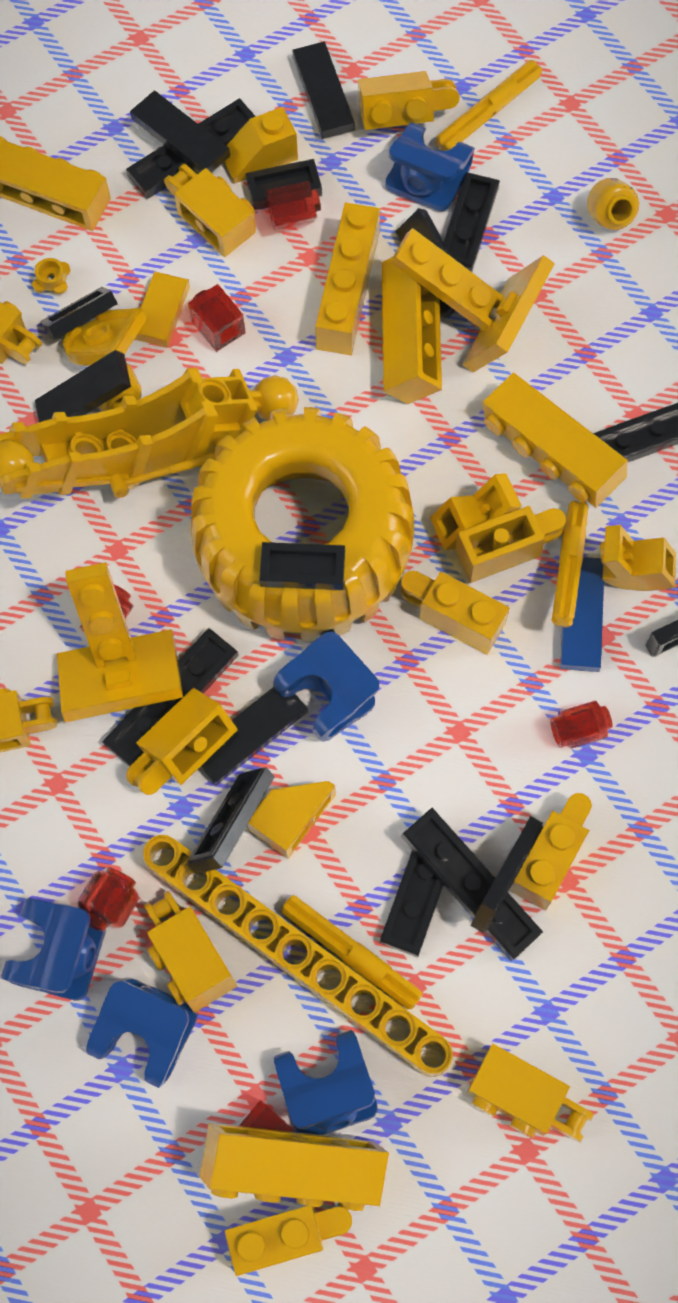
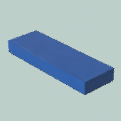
M583 557L573 624L567 628L562 626L560 669L600 672L604 601L603 563L601 558Z

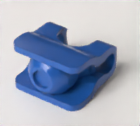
M411 122L390 147L389 158L394 162V165L386 177L385 187L392 193L434 210L446 211L453 203L466 172H469L471 169L475 147L458 142L452 149L447 151L433 150L424 144L426 128Z
M327 632L317 638L300 655L279 670L274 678L273 687L283 697H291L304 689H314L326 696L329 705L319 713L313 723L312 730L320 741L326 742L372 711L375 706L374 695L379 690L380 682L336 632Z
M32 898L26 899L20 916L42 927L45 936L44 944L41 951L28 961H6L0 978L23 988L73 1001L82 1000L86 997L106 933L105 924L97 918L90 917L89 913L81 908Z
M132 978L115 982L109 988L98 1019L87 1041L86 1052L88 1055L101 1060L114 1050L118 1040L124 1033L138 1034L145 1040L149 1049V1059L144 1071V1080L160 1088L170 1078L195 1026L198 1013H194L186 1002L179 1006L175 998L170 994Z
M348 1030L336 1035L339 1061L334 1071L323 1078L315 1079L303 1074L296 1064L294 1055L290 1051L274 1056V1065L290 1120L294 1125L296 1133L323 1136L370 1120L377 1114L378 1105L375 1091L354 1031Z

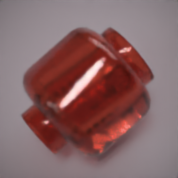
M108 867L106 872H94L77 902L79 908L89 913L91 918L89 926L102 933L105 932L107 927L113 929L122 928L139 900V893L134 888L136 881L123 872Z

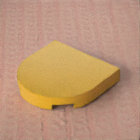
M143 309L106 310L96 316L95 320L69 331L63 339V346L67 357L76 365L88 366L114 350L125 355L147 320Z

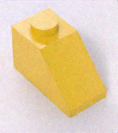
M280 107L250 118L228 143L227 147L230 149V157L224 161V164L235 184L246 180V173L297 161V133L285 109Z
M330 781L271 790L265 799L262 798L248 823L249 831L289 859L336 796L335 785Z

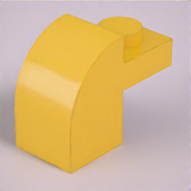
M502 473L493 475L474 495L450 497L429 518L444 550H452L456 548L458 532L516 511L522 505L507 474Z
M621 525L605 526V541L600 544L603 581L614 587L626 590L653 591L675 588L676 552L664 537L634 541Z

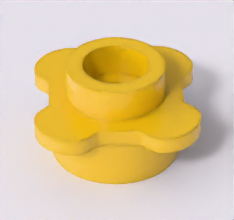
M45 258L35 265L36 279L32 282L33 289L38 293L45 290L54 291L56 294L66 292L68 289L66 277L71 272L69 264L60 262L55 258Z

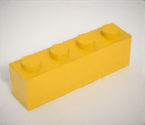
M0 136V197L93 232L111 200L106 177L95 170H85L71 165L65 159L52 158L41 154L32 147H22L8 142Z
M344 203L315 325L316 350L352 356L380 234V208Z
M391 257L382 262L383 385L385 393L406 404H410L442 390L440 299L390 263L393 258Z
M514 372L482 402L484 423L488 429L495 435L500 436L503 434L512 441L514 449L523 457L528 458L530 456L536 460L541 470L553 480L558 478L565 483L570 493L582 503L587 501L597 508L627 478L628 460Z
M209 1123L199 1178L211 1190L213 1195L222 1198H237L238 1192L254 1194V1198L270 1203L280 1202L281 1197L297 1198L296 1201L298 1203L311 1207H321L323 1201L338 1202L339 1207L347 1210L363 1211L364 1205L380 1206L389 1152L375 1141Z

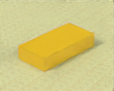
M154 271L141 306L147 320L134 340L166 348L169 347L190 289L189 279Z

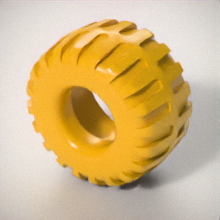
M304 407V414L287 415V408L270 412V420L258 423L254 417L241 424L240 435L235 439L230 435H226L215 446V460L207 458L198 474V487L194 488L192 494V548L197 565L218 601L228 612L234 611L239 621L253 630H256L259 625L264 626L270 637L286 640L287 633L300 634L302 642H311L318 638V633L330 630L340 636L350 631L352 622L357 618L362 623H365L376 615L382 601L388 602L393 596L404 573L414 540V513L406 476L401 474L399 461L392 450L388 447L381 449L379 436L366 426L362 427L360 431L356 430L353 427L352 418L337 412L334 414L333 419L321 416L320 408ZM313 478L332 482L341 490L349 507V515L343 529L330 542L323 545H345L343 590L260 587L262 542L271 541L258 528L255 521V507L261 493L267 487L291 479Z

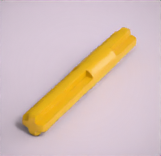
M528 60L438 134L435 140L436 147L440 151H447L452 149L458 142H463L538 80L542 73L541 66L535 60Z
M573 500L568 504L551 619L555 626L562 625L567 628L573 624L589 510L586 502L582 503Z
M292 895L284 903L281 909L283 915L344 960V963L374 986L379 987L406 1009L411 1010L416 1006L422 997L421 990L394 971L389 964L360 942H356L297 896Z

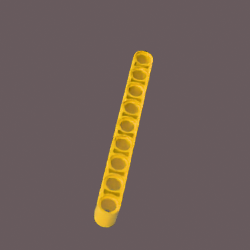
M157 835L146 843L143 857L148 868L157 878L408 1065L427 1077L440 1076L449 1068L453 1059L451 1045L431 1027L216 869L203 872L207 876V881L201 889H188L186 881L194 872L186 864L192 851L168 835ZM162 849L173 850L174 858L169 864L165 866L154 864V857L157 852ZM228 896L238 898L240 906L235 913L224 915L218 911V905L223 898ZM266 920L274 926L272 934L263 940L254 938L251 935L253 925L258 921ZM292 945L303 946L307 950L306 959L297 965L288 963L284 959V953L288 947ZM327 969H333L341 976L340 984L332 990L321 988L317 982L319 974ZM367 994L374 999L376 1007L372 1013L364 1016L356 1014L352 1010L351 1003L357 995ZM395 1019L405 1021L410 1029L409 1036L403 1041L390 1039L385 1031L390 1021ZM427 1045L440 1047L445 1055L444 1063L436 1068L426 1066L421 1059V1050Z

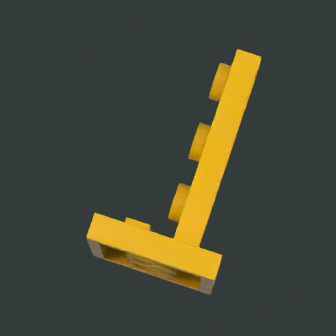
M413 228L406 233L390 261L402 272L481 329L462 363L464 367L473 373L508 353L555 265L545 255H542L508 278L501 293H499Z
M107 562L66 570V583L89 647L57 653L61 713L65 723L183 698L176 644L172 629L131 637Z

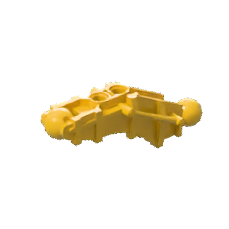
M187 368L181 377L139 400H136L135 396H123L117 408L73 417H67L65 412H54L52 419L26 427L24 422H12L9 432L0 434V487L4 494L19 493L20 498L24 499L32 498L33 494L58 492L59 495L71 494L73 487L110 484L116 498H123L129 493L128 489H134L141 482L202 466L207 458L215 460V446L226 435H230L234 439L239 436L240 425L254 418L256 413L265 421L270 420L271 411L287 408V415H293L296 412L299 401L296 387L287 378L277 375L263 378L254 387V390H249L240 369H232L229 377L202 378L198 368ZM33 456H43L45 462L41 464L34 462Z

